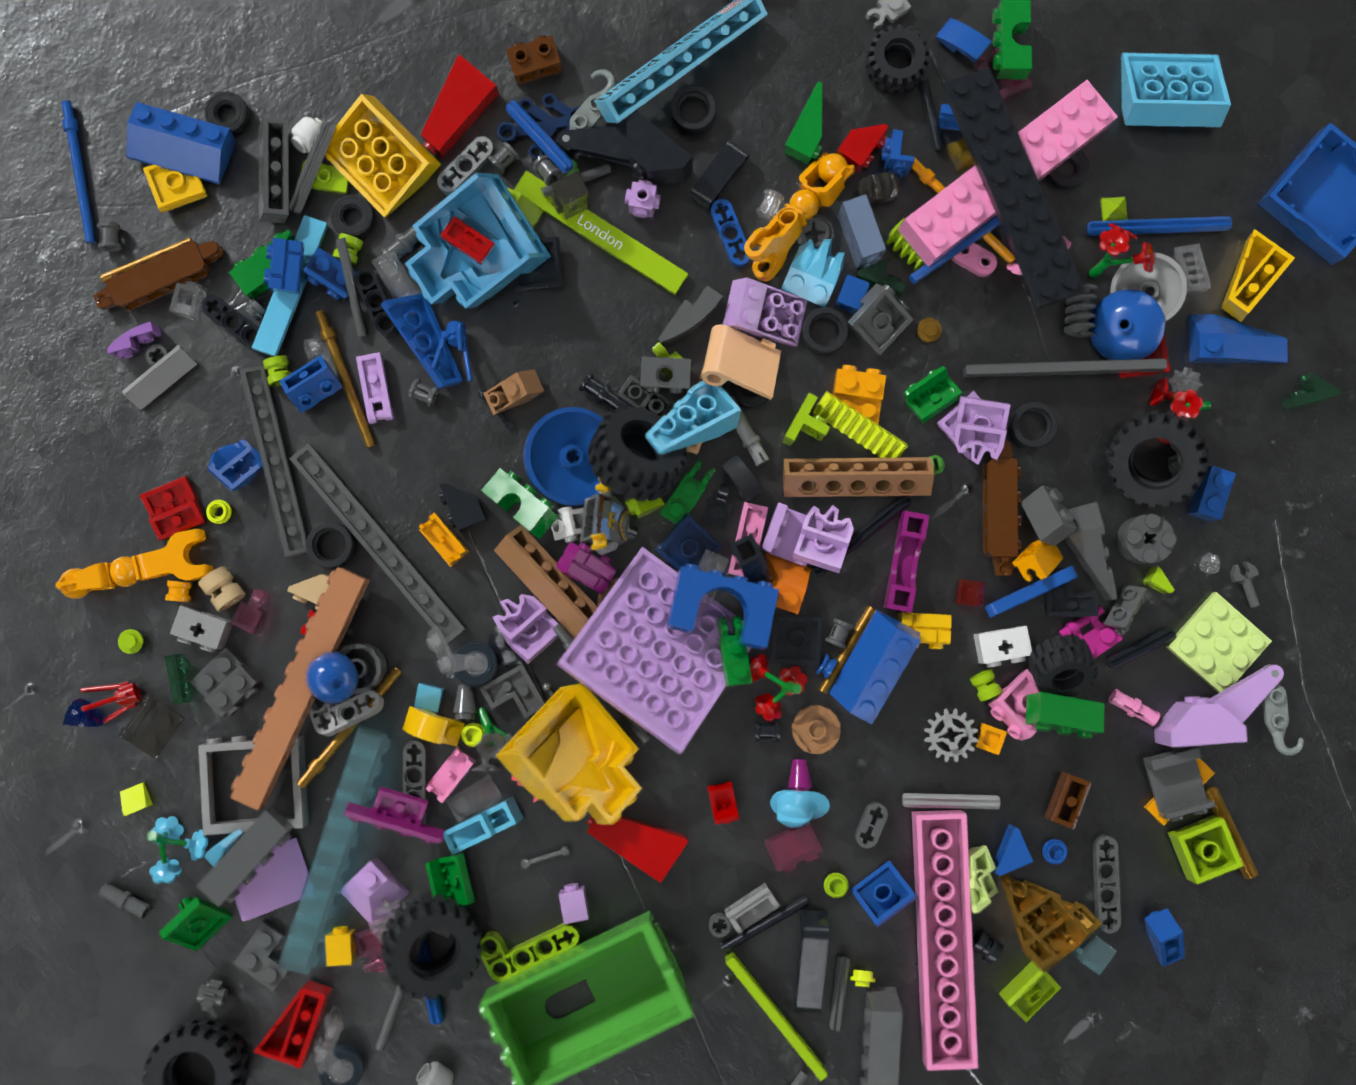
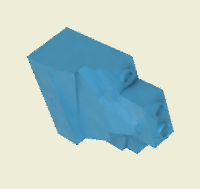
M475 173L413 225L417 232L418 240L425 247L408 260L405 265L409 269L411 278L420 286L423 297L430 304L444 303L456 293L457 301L466 309L479 306L520 274L532 272L551 256L499 174ZM453 216L495 243V247L482 265L440 237V234Z

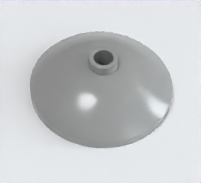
M1153 253L1155 263L1151 273L1144 270L1143 263L1122 264L1113 277L1110 294L1129 289L1146 293L1148 288H1154L1155 293L1151 297L1160 305L1164 313L1165 322L1179 312L1187 296V280L1184 271L1175 260L1164 254Z

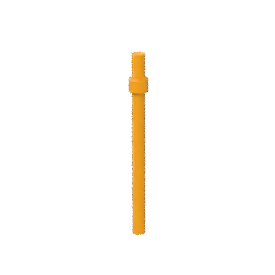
M915 158L911 168L920 176L919 180L925 186L928 184L937 194L944 190L945 187L935 178L936 174L930 168L926 169ZM991 232L982 237L1008 264L1015 259L1014 255Z

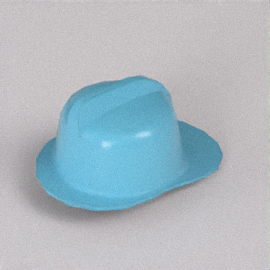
M782 790L776 792L770 800L771 808L777 814V820L790 828L802 827L810 820L824 816L830 808L829 800L826 796L817 792Z

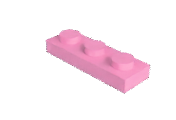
M744 502L735 541L752 533L758 547L760 546L768 507ZM732 555L728 574L743 576Z

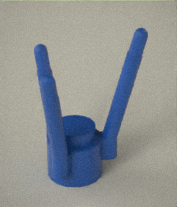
M451 321L447 324L446 331L441 332V339L431 368H436L445 342L448 341L449 345L458 347L459 351L463 350L467 379L469 382H472L466 326L460 321Z

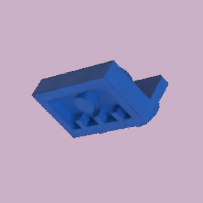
M318 247L302 271L306 274L304 279L316 287L320 283L327 288L326 293L336 300H339L340 297L346 299L348 292L341 262Z

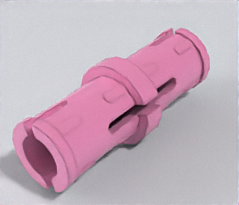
M1114 689L1108 699L1109 703L1126 711L1128 716H1135L1150 726H1154L1160 718V712L1142 704V700L1138 698L1133 699L1118 689Z

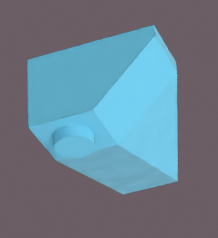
M701 381L693 385L687 391V395L681 401L678 400L673 409L648 431L646 439L661 455L718 438L737 428L741 409L721 386H711Z

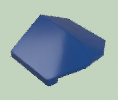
M245 440L222 446L211 455L208 465V471L231 492L248 485L263 469L259 452Z

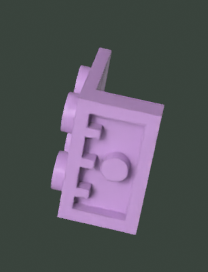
M778 503L760 550L806 566L807 563L792 558L806 515L788 509V506Z

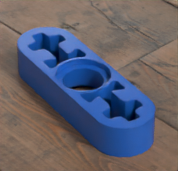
M718 199L711 206L712 220L730 263L735 267H744L749 263L750 259L746 254L743 261H740L739 258H734L736 249L732 245L738 243L739 251L744 253L745 236L731 203L725 199ZM719 206H721L722 209L727 208V211L725 213L727 222H725L722 226H720V224L723 223L722 215L716 214ZM733 227L737 230L738 235L735 239H727L724 236V230Z

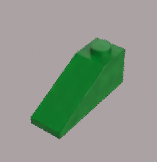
M819 81L795 124L783 153L807 165L810 164L812 158L817 160L823 148L820 145L822 138V83Z

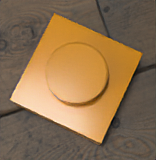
M981 723L977 735L978 743H974V746L999 755L1007 732Z

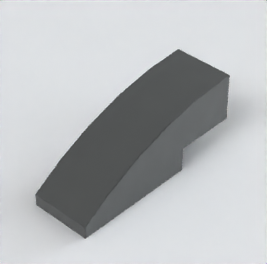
M707 285L694 305L685 300L659 336L658 342L665 346L691 333L714 313L722 303L723 296Z

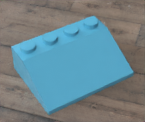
M1122 53V113L1125 125L1222 127L1231 102L1218 55Z

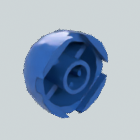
M326 652L309 664L306 671V684L311 694L318 700L328 704L340 703L347 700L354 693L358 685V672L354 663L346 655L338 652Z

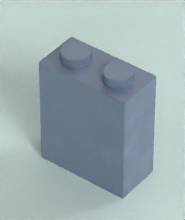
M865 194L843 202L837 217L856 269L864 268V270H869L878 265L877 262L881 260L886 248Z

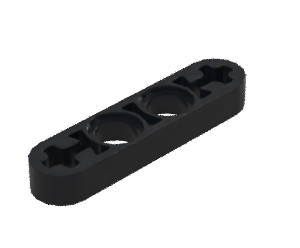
M206 297L202 302L203 313L252 348L254 342L248 341L247 334L253 329L258 331L260 327L219 297ZM212 303L217 304V307L225 313L221 316L217 312L212 311L210 305ZM233 315H237L240 319L239 325L235 328H230L228 326V319ZM283 344L281 345L278 356H282L285 354ZM256 351L257 353H259L261 356H263V357L266 358V359H268V358H270V357H273V356H270V355H267V354H264V353H261V352Z

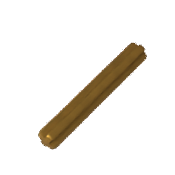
M1213 786L1205 789L1207 799L1215 802V807H1211L1213 814L1225 819L1243 864L1240 867L1243 877L1248 880L1257 877L1258 871L1218 788Z

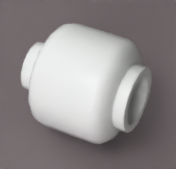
M304 117L291 129V143L298 151L303 154L310 152L322 121L318 118Z

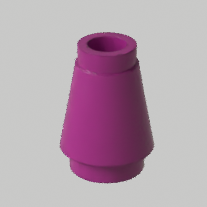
M792 760L788 789L807 792L813 789L807 760Z

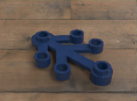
M547 93L542 98L544 108L547 110L555 109L564 116L554 118L535 106L528 98H524L519 102L521 106L524 104L531 105L525 111L540 120L537 124L550 138L559 128L566 127L565 130H569L570 119L580 108H570L557 100L554 94ZM547 99L554 100V103L551 105H548L545 102ZM503 122L497 128L498 137L503 143L507 142L510 144L517 137L528 135L521 126L515 127L510 122ZM507 131L512 132V136L509 138L504 137V133ZM536 143L529 148L530 158L534 161L544 155L543 150ZM536 149L541 151L538 156L532 155V152Z

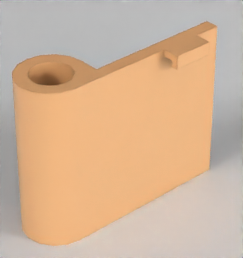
M715 325L710 334L701 376L702 380L711 386H721L729 380L771 400L774 394L781 351L775 348V343L764 338L759 341L730 326Z

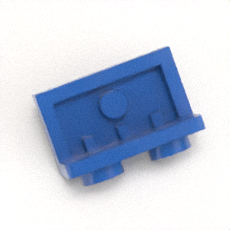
M893 130L890 138L886 137L885 145L882 146L880 160L884 161L883 174H889L891 178L907 176L915 160L914 156L900 155L902 130Z

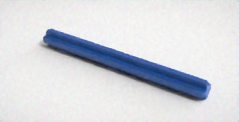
M1225 216L1091 221L1087 224V234L1089 236L1100 235L1103 231H1109L1111 229L1108 226L1110 223L1133 234L1228 231L1232 228V218Z

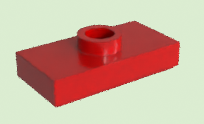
M453 216L440 234L443 240L480 265H482L495 247L494 242L455 216Z

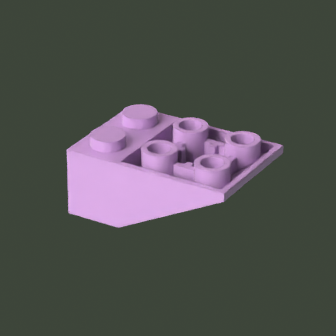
M750 278L733 280L722 325L730 326L752 337L797 346L808 300Z

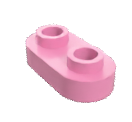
M975 243L966 248L967 254L960 252L951 258L956 264L981 277L990 275L997 266L995 255ZM981 259H986L989 265H982Z

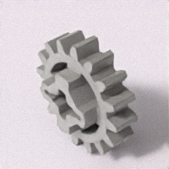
M944 709L943 716L936 712V720H928L931 729H924V732L930 734V737L924 739L925 742L932 743L928 750H936L935 757L937 759L944 755L945 762H948L950 757H953L955 762H958L959 755H962L965 759L968 758L966 751L974 752L975 750L971 743H978V739L973 737V734L977 733L978 729H971L970 727L974 720L966 721L967 713L965 712L958 716L957 709H954L953 714H949L948 710ZM952 719L960 721L966 728L959 729L953 725ZM944 721L945 726L942 731L934 734L938 724ZM948 729H952L954 733H963L955 737V742H950L948 738H939L948 734ZM968 737L966 745L959 750L958 743L960 740ZM936 743H945L949 746L950 752L942 750Z

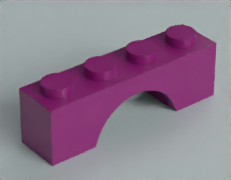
M910 511L900 513L884 609L912 613L916 593L917 564L926 538L930 515Z

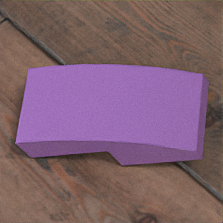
M151 321L134 327L112 342L107 348V352L118 359L131 358L133 353L141 351L139 343H149L154 341V337L161 336L160 328Z

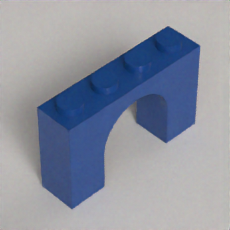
M686 564V567L681 566L678 570L666 628L691 633L694 630L698 607L702 597L709 592L721 590L734 595L743 607L744 620L738 645L758 650L767 648L779 589L772 588L773 584L768 582L750 583L748 582L749 579L743 576L725 577L724 572L710 570V573L700 571L699 566Z

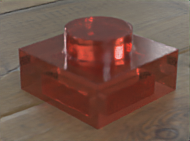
M959 580L956 604L983 607L985 582Z

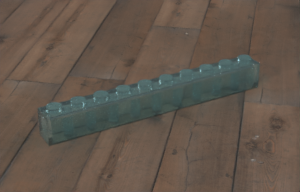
M362 724L357 726L279 959V968L309 975L311 967L315 968L320 953L316 951L319 943L323 944L328 929L324 927L327 919L331 920L336 905L332 903L335 895L339 896L341 893L343 881H340L343 871L347 872L349 869L351 857H348L350 849L355 848L359 839V834L356 833L358 825H363L364 821L354 822L350 820L349 817L344 815L348 802L365 806L367 800L371 801L375 786H372L374 777H379L383 763L380 762L382 753L386 754L388 752L391 739H387V731Z

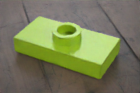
M303 161L301 172L306 161ZM321 164L311 188L348 195L350 182L335 166Z

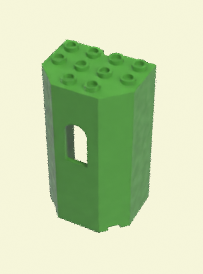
M650 911L486 989L480 1002V1013L484 1020L488 1019L492 1027L490 1033L495 1044L501 1043L504 1049L501 1057L504 1065L512 1070L514 1085H552L693 1016V1001L690 993L685 991L686 985L682 972L659 924H652L654 917ZM586 979L596 1001L559 1018L553 1017L547 1012L545 1004L551 995Z

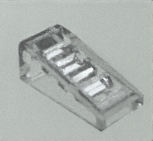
M1200 245L1175 247L1176 262L1180 265L1186 276L1187 295L1210 290V278ZM1193 252L1194 256L1184 258L1183 253ZM1195 261V265L1186 267V262ZM1194 270L1197 271V274H1194V275H1189V274H1188V271H1194ZM1198 279L1199 283L1191 284V280Z

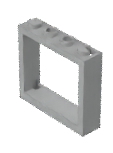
M247 736L231 737V741L222 742V737L207 739V743L198 745L203 835L233 833L238 829L246 832L258 819L215 820L212 752L253 749L255 744L252 743L253 740H247ZM298 736L291 750L295 816L283 817L294 828H304L309 825L307 786L303 789L296 782L306 772L304 736Z

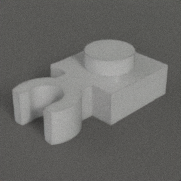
M879 0L877 2L878 8L869 10L866 19L877 17L878 21L873 25V29L877 30L882 26L885 19L891 24L910 11L911 6L907 0Z

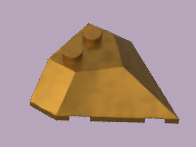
M1011 873L1000 875L1023 952L1042 972H1048L1069 956L1102 925L1091 911L1081 903L1075 901L1072 904L1061 899L1060 894L1025 879L1021 882L1011 878Z

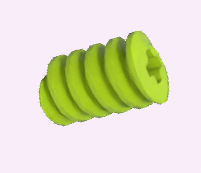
M903 218L888 234L885 244L890 245L895 242L893 251L896 252L902 249L900 258L909 255L907 264L910 265L916 262L914 271H917L925 263L898 231V228L905 220Z

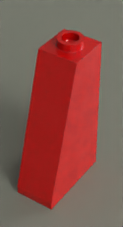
M460 54L457 56L421 132V137L425 142L423 146L432 155L437 153L442 158L499 95L497 86Z
M624 815L614 824H598L592 816L586 822L589 825L588 834L660 883L689 842L688 837L683 834Z

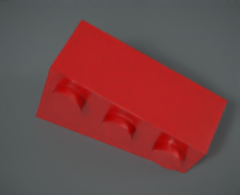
M309 980L300 989L253 1052L301 1069L309 1059L333 988Z

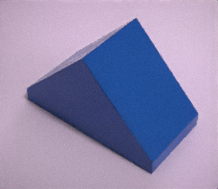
M1008 824L994 860L996 869L993 872L998 875H1004L1033 862L1020 830L1011 824Z

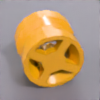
M167 580L169 592L166 594L165 600L191 602L189 590L192 588L193 583Z

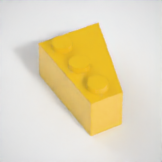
M1254 229L1246 240L1221 308L1242 322L1295 257Z

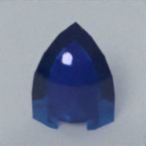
M77 698L68 707L63 725L80 727L103 726V715L99 713L98 708L82 711L81 707L94 702L86 698Z

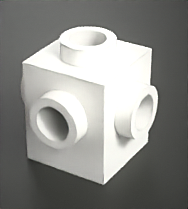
M572 506L558 509V514H556L558 518L551 525L555 541L565 539L566 543L580 540L579 535H581L584 508L572 509Z

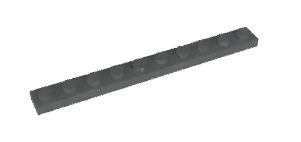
M307 443L289 458L446 645L466 630L464 625L310 443Z

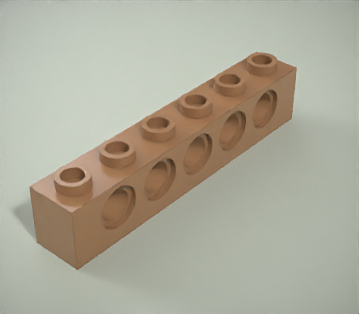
M931 457L784 459V497L931 496L934 470Z

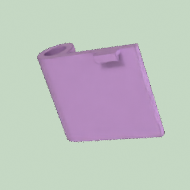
M296 837L288 840L282 847L277 846L272 851L274 857L265 866L260 864L255 870L257 873L256 877L248 885L243 883L239 887L238 891L240 894L236 897L235 902L242 922L316 894Z

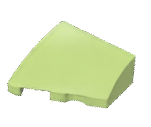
M987 846L972 847L968 850L973 913H979L991 903L990 898L998 893L991 876V872L996 867Z

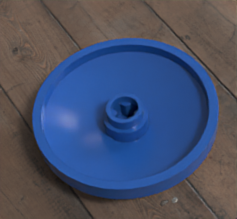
M566 407L546 414L532 427L525 442L523 459L527 476L541 495L555 503L573 506L583 505L586 498L599 493L595 488L596 485L600 484V481L594 475L593 467H590L588 446L600 422L603 420L601 416L584 408Z

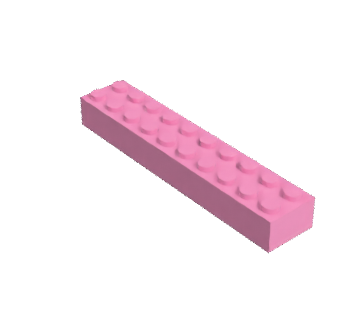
M1088 80L1084 81L1018 132L1038 181L1101 134L1118 117ZM976 166L972 167L908 216L898 228V231L928 267L996 215Z
M962 810L912 811L915 894L917 896L915 903L922 1061L927 1070L978 1069L967 814Z

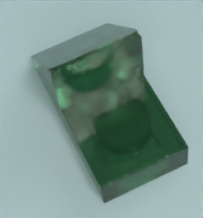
M890 257L859 270L856 278L869 282V286L872 288L876 283L881 286L886 284L896 293L895 297L900 298L906 284L901 282V278L895 275H884Z
M1307 373L1300 376L1303 390L1290 393L1291 398L1283 400L1282 404L1284 410L1342 394L1341 390L1313 373Z

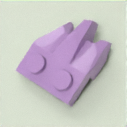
M960 396L954 434V443L958 452L962 453L967 448H971V461L979 464L986 451H989L991 457L997 460L1004 447L1010 404Z
M833 505L824 515L820 514L819 508L813 506L806 515L792 558L840 573L854 530L851 519L838 520L839 509Z
M521 594L518 605L509 599L500 601L506 615H496L492 618L508 645L529 664L558 638L552 629L558 623L547 613V608L534 596Z

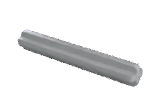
M904 793L902 796L904 807L1000 809L1001 802L1000 797L997 795Z

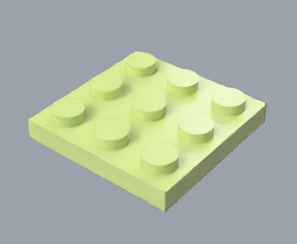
M1213 592L1178 631L1176 639L1170 641L1165 647L1217 693H1220L1239 680L1272 640L1217 592Z

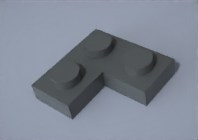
M523 663L479 688L491 710L514 698L524 718L536 713L546 703Z
M265 920L236 958L234 964L274 992L290 971V968L271 955L285 934Z

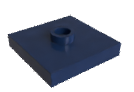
M686 513L655 548V551L676 570H679L681 566L686 567V564L699 566L700 571H702L723 545Z

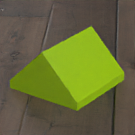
M1031 961L999 995L1027 1023L1061 987L1047 972H1042Z

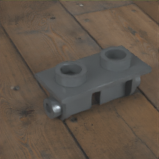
M1124 585L1104 625L1115 627V632L1118 635L1123 636L1125 633H1128L1133 621V615L1137 614L1141 604L1145 602L1144 596L1147 588Z

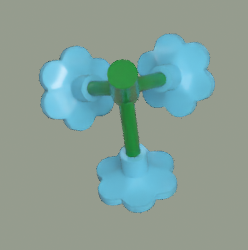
M160 817L156 820V826L148 833L147 838L159 845L161 860L151 867L149 872L153 876L152 879L155 883H172L176 877L182 874V868L179 866L178 860H169L166 857L165 846L167 844L181 845L185 849H189L191 860L197 861L202 859L205 854L208 838L206 835H203V830H199V832L193 834L192 839L180 840V835L184 832V826L178 823L177 817Z

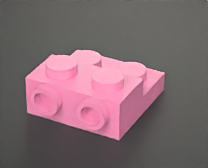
M1025 669L1007 687L1002 689V693L995 696L988 704L992 708V716L999 721L1003 720L1009 727L1007 729L1009 735L1021 741L1031 738L1037 732L1035 730L1036 726L1026 725L1027 695L1038 693L1039 691L1032 674L1028 669Z

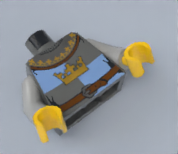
M600 483L595 488L599 493L586 498L584 501L580 543L592 545L591 550H596L598 554L604 555L616 550L618 545L626 543L627 539L633 540L638 530L636 526L629 524V509L622 506L612 494L611 488L608 486L604 487Z

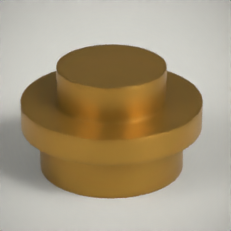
M934 318L923 319L917 327L919 338L925 342L936 341L942 332L940 323Z

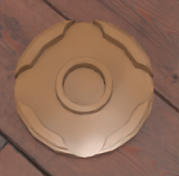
M810 705L801 709L792 723V736L796 744L803 751L811 754H823L832 750L840 738L841 724L837 716L829 708L821 705Z

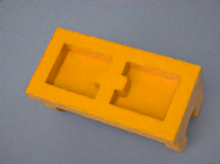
M433 513L429 516V520L426 523L419 525L421 533L450 567L469 552L439 514Z
M1037 540L1030 543L1012 563L1015 567H1018L1024 579L1030 582L1032 576L1029 574L1028 569L1035 570L1036 575L1041 580L1045 579L1061 562L1063 556L1056 545L1053 546Z

